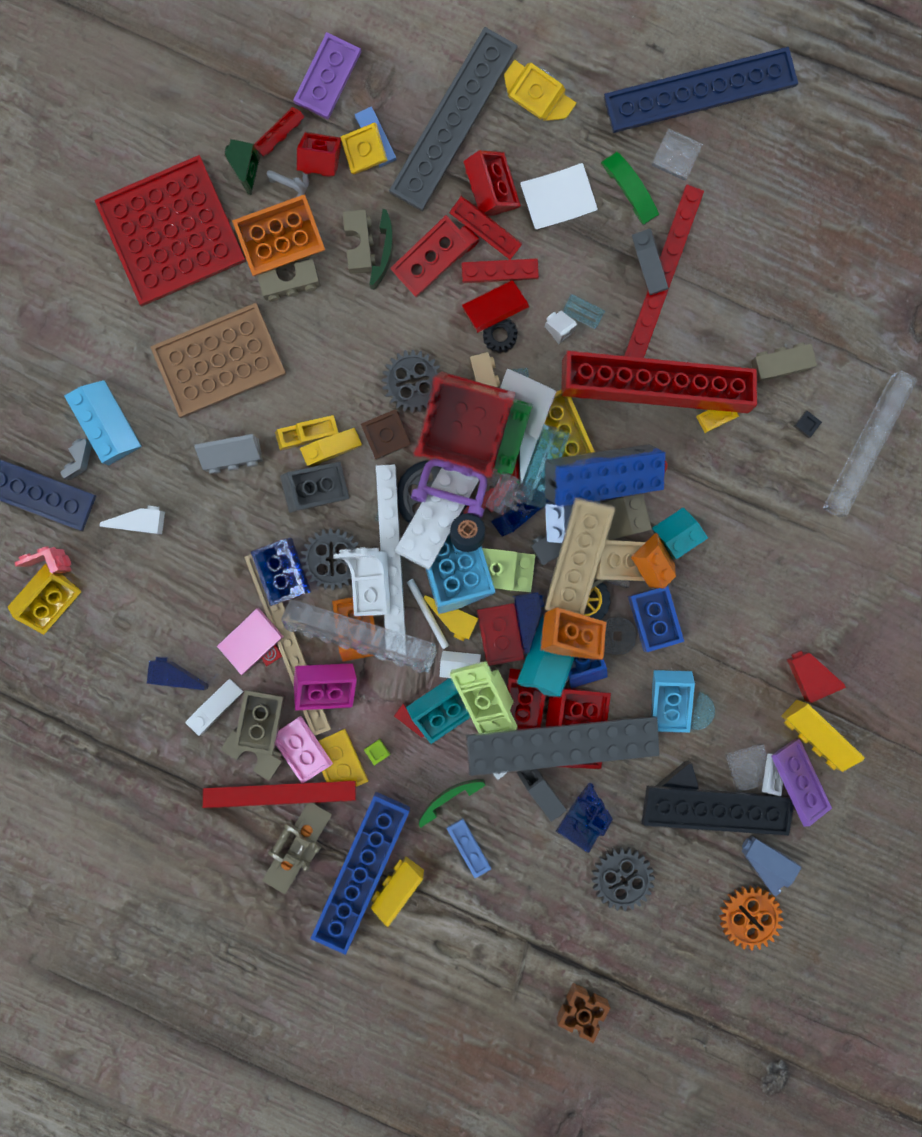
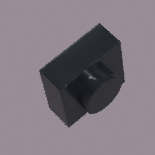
M805 411L793 427L807 438H810L822 421L809 411Z

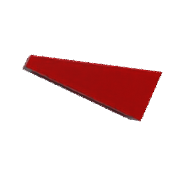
M403 703L394 717L423 738V733L412 721L406 705Z

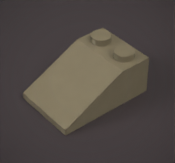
M643 493L601 503L614 506L615 508L607 534L608 540L652 530Z
M248 689L244 691L234 749L273 755L286 696Z

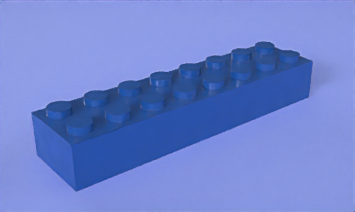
M375 792L312 933L311 940L346 955L411 807Z

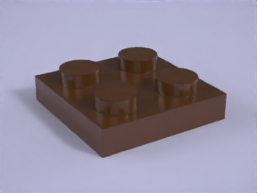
M396 409L361 423L376 460L411 445Z

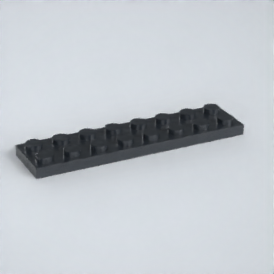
M647 785L641 824L652 827L789 836L794 805L790 796L784 795L775 796L771 794Z

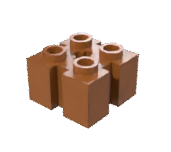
M573 983L566 996L568 1005L562 1004L556 1017L558 1026L571 1033L576 1029L580 1037L594 1043L600 1031L598 1021L604 1022L610 1010L609 1002L595 993L590 997L587 989Z

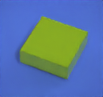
M378 739L364 749L374 766L390 755L381 739Z

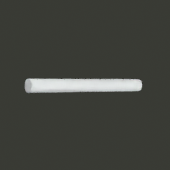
M414 579L407 581L442 649L448 647L449 644Z

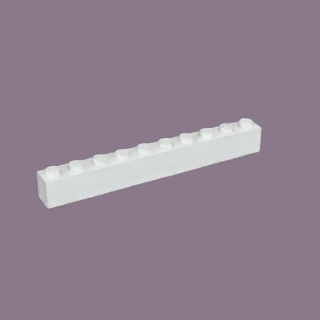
M396 465L376 466L380 550L381 552H387L391 614L384 615L387 659L407 658L402 557L395 552L400 542Z

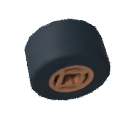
M462 514L455 518L450 528V539L456 549L462 552H472L481 547L485 538L483 521L473 514Z

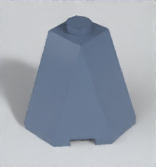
M752 835L743 842L742 853L773 895H779L781 893L780 888L783 886L788 888L792 885L802 868L788 856Z

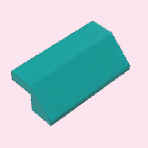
M542 615L517 683L520 686L537 688L544 695L561 697L575 657L557 655L541 650L544 615Z

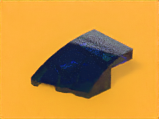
M588 783L555 831L586 853L590 852L598 836L605 835L613 820L609 811L605 809L602 799L595 792L593 784Z

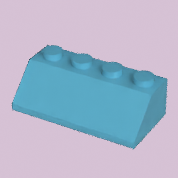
M104 380L80 386L64 395L103 464L110 465L142 447Z

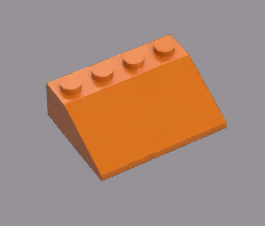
M305 194L232 220L252 276L325 251Z

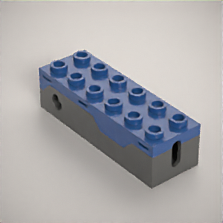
M648 444L546 459L545 498L561 507L573 505L575 498L598 501L664 490V474L667 470L665 452Z

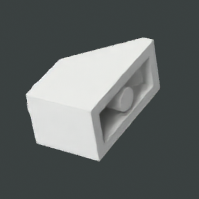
M563 311L557 314L555 312L550 314L546 318L547 322L545 324V328L558 344L573 334L577 323Z

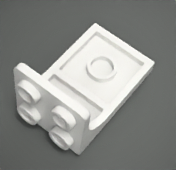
M357 548L356 550H340V554H333L334 559H343L350 568L354 616L391 614L387 552H379V548Z

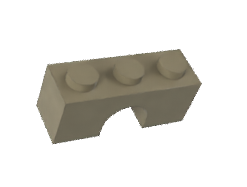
M366 210L343 212L346 237L356 236L361 240L357 248L347 250L350 274L372 272V266L376 265L375 254H371L370 247L374 246L373 235H369L368 229L372 228L371 216H367Z
M313 259L294 264L296 274L291 281L280 280L276 269L257 275L264 299L274 302L282 296L292 297L298 295V292L305 290L306 292H311L320 287Z
M237 728L231 732L220 749L235 760L239 759L245 751L234 749ZM274 749L273 755L253 752L257 756V765L253 771L270 781L285 758L281 757L282 754Z

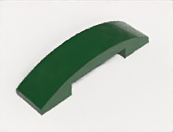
M386 209L382 210L379 227L380 233L386 234L380 267L372 266L369 283L372 290H375L385 277L393 253V231Z

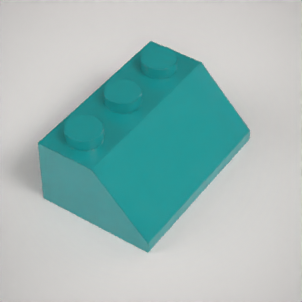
M448 678L406 707L412 721L430 744L470 718L452 678Z

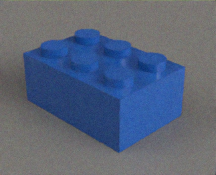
M668 586L628 596L644 652L684 642Z

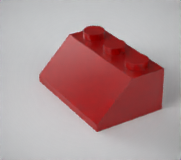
M478 150L463 161L477 208L484 214L494 216L521 207L504 152Z

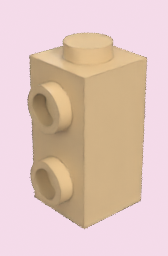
M489 352L471 356L469 361L474 380L499 387L498 375L494 376L493 368H496L494 358L489 356Z

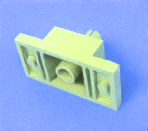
M482 548L495 589L531 593L535 563L534 554Z
M487 662L451 670L450 676L479 734L517 729V724L510 712L514 701L499 670L491 671Z

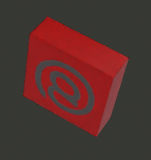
M273 646L261 658L266 667L282 657L278 646Z

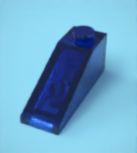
M538 486L491 522L503 537L518 529L550 500L545 498L544 490L541 486Z
M156 657V659L149 661L146 684L206 690L209 687L207 683L175 662L167 661V657Z

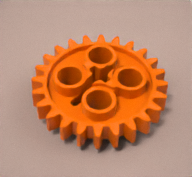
M750 885L747 891L742 886V892L739 893L734 889L735 896L728 894L730 901L723 900L726 907H720L721 911L724 912V914L719 915L720 919L724 920L720 925L722 928H725L723 933L728 935L729 941L734 940L735 946L741 943V947L744 950L748 945L749 949L753 951L754 945H756L761 950L762 943L768 947L767 941L774 942L772 936H779L776 929L783 928L778 923L784 921L779 916L783 911L777 908L780 904L774 901L775 897L772 894L769 895L767 890L762 892V889L757 887L754 891V888ZM754 900L755 905L752 908H748V903ZM740 905H742L749 912V914L755 918V920L763 927V930H760L745 915V913L742 910H740ZM741 914V919L734 921L735 915ZM767 914V915H768V919H767L766 921L762 922V921H761L762 916H764V915ZM750 928H755L752 935H747Z

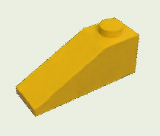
M355 428L317 440L301 447L300 450L307 466L311 468L362 446V443Z
M427 595L424 596V600L448 629L455 633L453 637L462 641L465 638H470L478 620L477 617L459 609L438 614L434 598Z

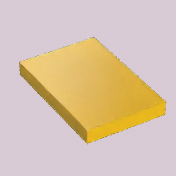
M346 729L318 740L333 763L322 771L326 782L356 781V787L369 781Z

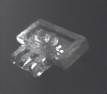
M503 472L485 506L501 515L504 514L507 507L517 511L519 507L513 503L521 504L522 500L517 498V496L525 497L526 495L523 491L518 490L521 480Z

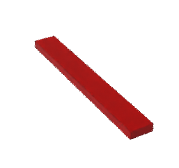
M356 781L203 788L202 808L356 801Z

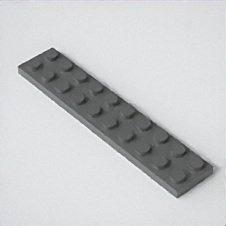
M486 27L483 28L391 186L390 194L423 212L515 54L518 45Z
M655 716L466 735L470 776L660 756L658 722Z

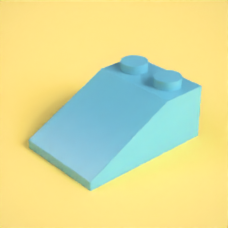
M653 670L651 716L657 717L658 732L690 733L695 688L692 671Z

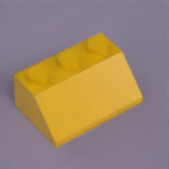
M45 563L8 605V609L14 619L44 635L78 597L81 590L63 574L50 573L48 565Z
M406 856L403 861L398 860L393 868L395 871L392 876L387 875L382 882L384 887L380 892L377 890L370 899L372 901L370 908L387 927H389L423 880L424 869Z

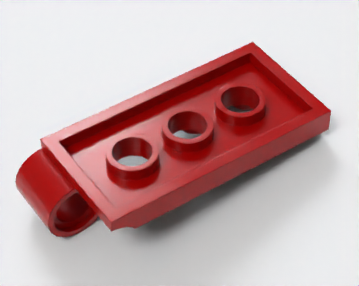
M445 215L390 269L417 298L457 259L462 258L479 243L480 238L467 226H463L459 230L449 217ZM448 238L450 240L448 248L440 246L442 239ZM429 252L436 253V259L432 262L426 260V255ZM415 265L422 266L421 274L414 275L412 273Z

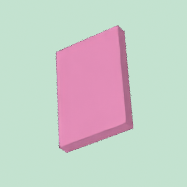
M257 608L217 647L237 671L243 675L284 636L260 608Z
M299 716L278 731L275 745L301 783H305L333 764L302 716Z

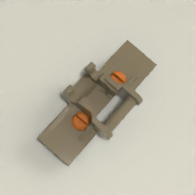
M307 803L295 825L286 822L284 825L285 829L275 846L268 852L274 858V861L262 881L286 894L300 868L302 867L303 871L307 872L316 853H319L321 845L317 842V839L332 813L315 803ZM292 832L297 837L287 854L281 852V849Z

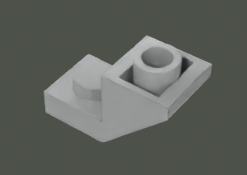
M78 439L72 443L73 446L68 448L76 462H70L64 466L65 469L60 472L64 479L72 480L87 470L92 448L89 440Z

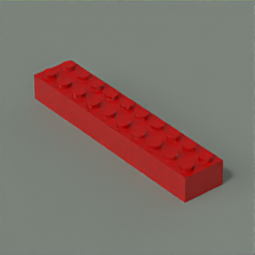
M567 351L562 359L561 396L749 413L757 406V369Z

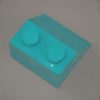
M684 507L652 527V531L659 535L673 560L678 559L708 539L700 524Z

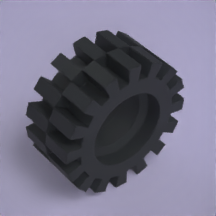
M504 319L483 330L484 344L492 352L506 353L515 345L518 331L515 323L511 322V319ZM497 328L505 329L508 334L507 339L503 342L496 341L493 338L494 330Z

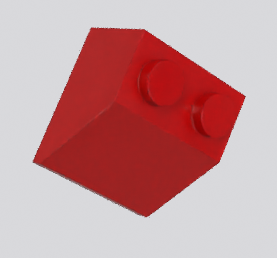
M304 132L297 147V171H302L306 174L317 173L325 177L335 176L339 164L341 138Z

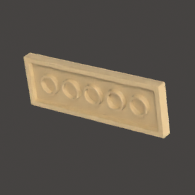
M575 498L544 605L545 610L550 611L558 607L581 615L584 614L615 511L614 506Z

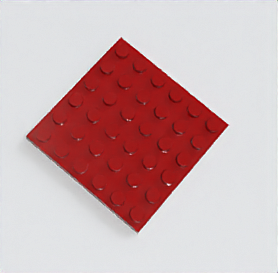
M200 155L94 200L141 307L246 262Z

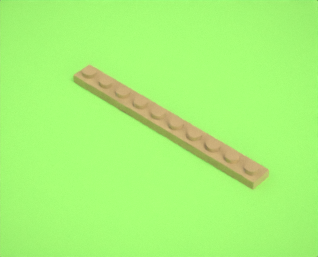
M261 550L244 558L267 618L284 636L277 644L294 686L295 666H306L307 663L264 550ZM324 709L303 710L308 726L314 736L331 730Z

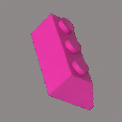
M353 663L295 666V710L353 707L357 681Z

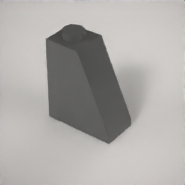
M538 769L517 771L527 791L551 822L567 811Z

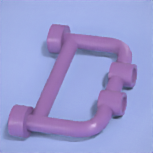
M437 458L431 459L425 464L418 488L413 489L411 498L418 502H426L427 496L432 495L469 506L467 514H473L482 518L484 509L481 506L487 488V478L483 476L484 473L473 471L474 469ZM434 466H439L447 471H456L465 476L477 477L480 484L475 500L426 486L431 469Z

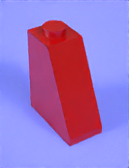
M800 650L792 653V657L787 659L806 702L812 703L846 688L842 681L808 652Z

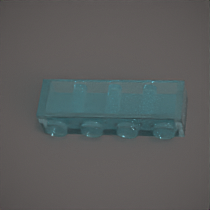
M546 424L543 425L517 496L520 500L528 505L544 508L547 500L545 498V460L562 457L570 436L569 433L560 428Z

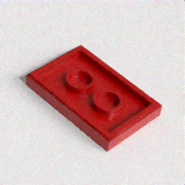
M511 280L463 304L462 308L478 333L529 308V305L515 282Z
M511 603L478 609L477 615L488 666L525 660L515 604Z

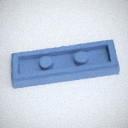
M372 106L354 114L360 128L374 122L378 126L388 160L379 164V168L397 160Z
M464 818L447 826L450 836L474 878L491 870L490 864Z

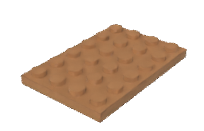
M257 303L150 347L180 418L286 375Z

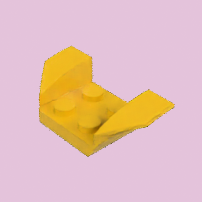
M514 60L504 73L508 97L540 120L566 119L577 104L564 94L565 88L563 84L533 63H527L526 66H523Z

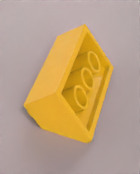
M561 390L557 391L542 427L554 458L595 452L572 398L561 396Z
M796 700L782 714L781 717L785 720L784 724L792 731L795 729L799 733L798 738L805 744L810 743L813 746L811 750L817 756H823L827 760L825 763L832 770L837 769L843 772L865 759L808 703Z

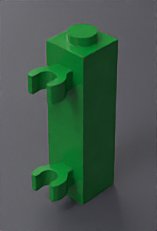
M517 399L513 400L494 469L500 474H513L533 405L531 403Z

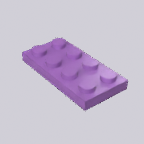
M326 32L294 97V104L325 119H329L361 54V49Z
M800 739L792 740L771 755L804 827L812 825L832 809Z

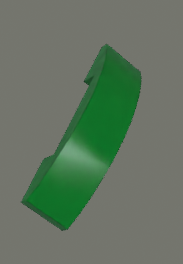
M615 152L601 162L611 179H615L633 206V212L642 225H645L659 215L646 187L621 154Z
M483 779L464 781L440 793L424 810L418 824L420 828L437 818L436 808L466 790L469 796L486 786Z

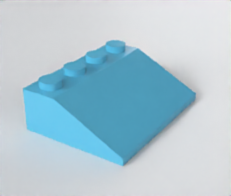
M449 534L430 570L426 569L438 614L457 610L495 593L482 547L472 552H462L452 544Z

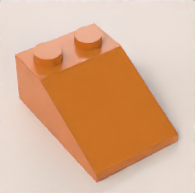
M353 597L332 601L339 653L342 661L381 655L374 615L354 616Z
M556 607L544 613L541 650L557 655L603 660L606 622Z

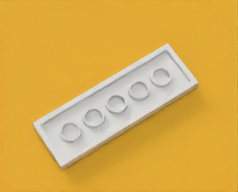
M441 468L431 487L470 498L479 479ZM428 495L426 502H422L398 543L395 552L430 570L450 534L453 520L461 514L465 505Z

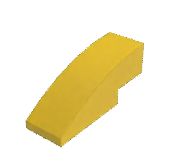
M334 415L297 423L296 425L280 428L275 431L280 451L312 443L338 433Z

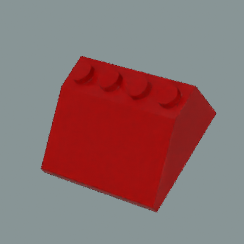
M564 687L561 697L549 696L546 727L607 721L611 693ZM602 762L558 767L601 769Z

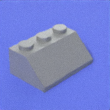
M253 434L194 445L202 469L209 472V474L220 473V469L228 468L229 471L240 469L239 466L246 464L247 467L257 466L258 462L263 461L259 439Z

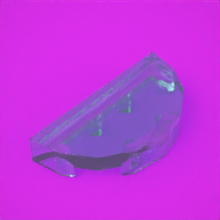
M701 692L698 695L691 730L706 728L715 716L713 701Z

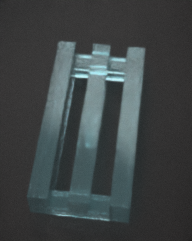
M573 294L570 295L563 309V312L568 316L594 329L597 328L605 312ZM572 301H574V302H576V303H578V304H580V305H582V306H584V307H586V308H588V309H590V310H592V311L598 313L599 316L596 315V314H594V313H592V312H590V311H588V310H586V309H584V308H582V307H580V306H578V305H576V304H574V303H572ZM571 307V308H573V309H575V310H577V311H579V312H581V313H583V314H585V315H587V316H589V317L595 319L596 322H593V321H591V320H589V319H587V318H585V317H583V316H581V315H579V314H577V313H575V312L569 310L568 308Z

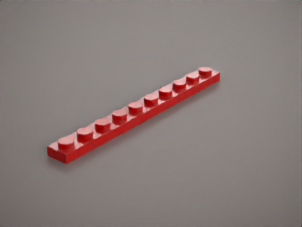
M687 184L660 255L668 288L672 282L704 190ZM669 289L650 295L649 291H647L624 356L644 358Z

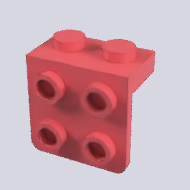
M46 546L40 548L36 554L22 555L19 557V561L14 562L17 567H30L46 560L50 573H67L72 571L70 558L68 555H65L63 549H56V547L49 548Z

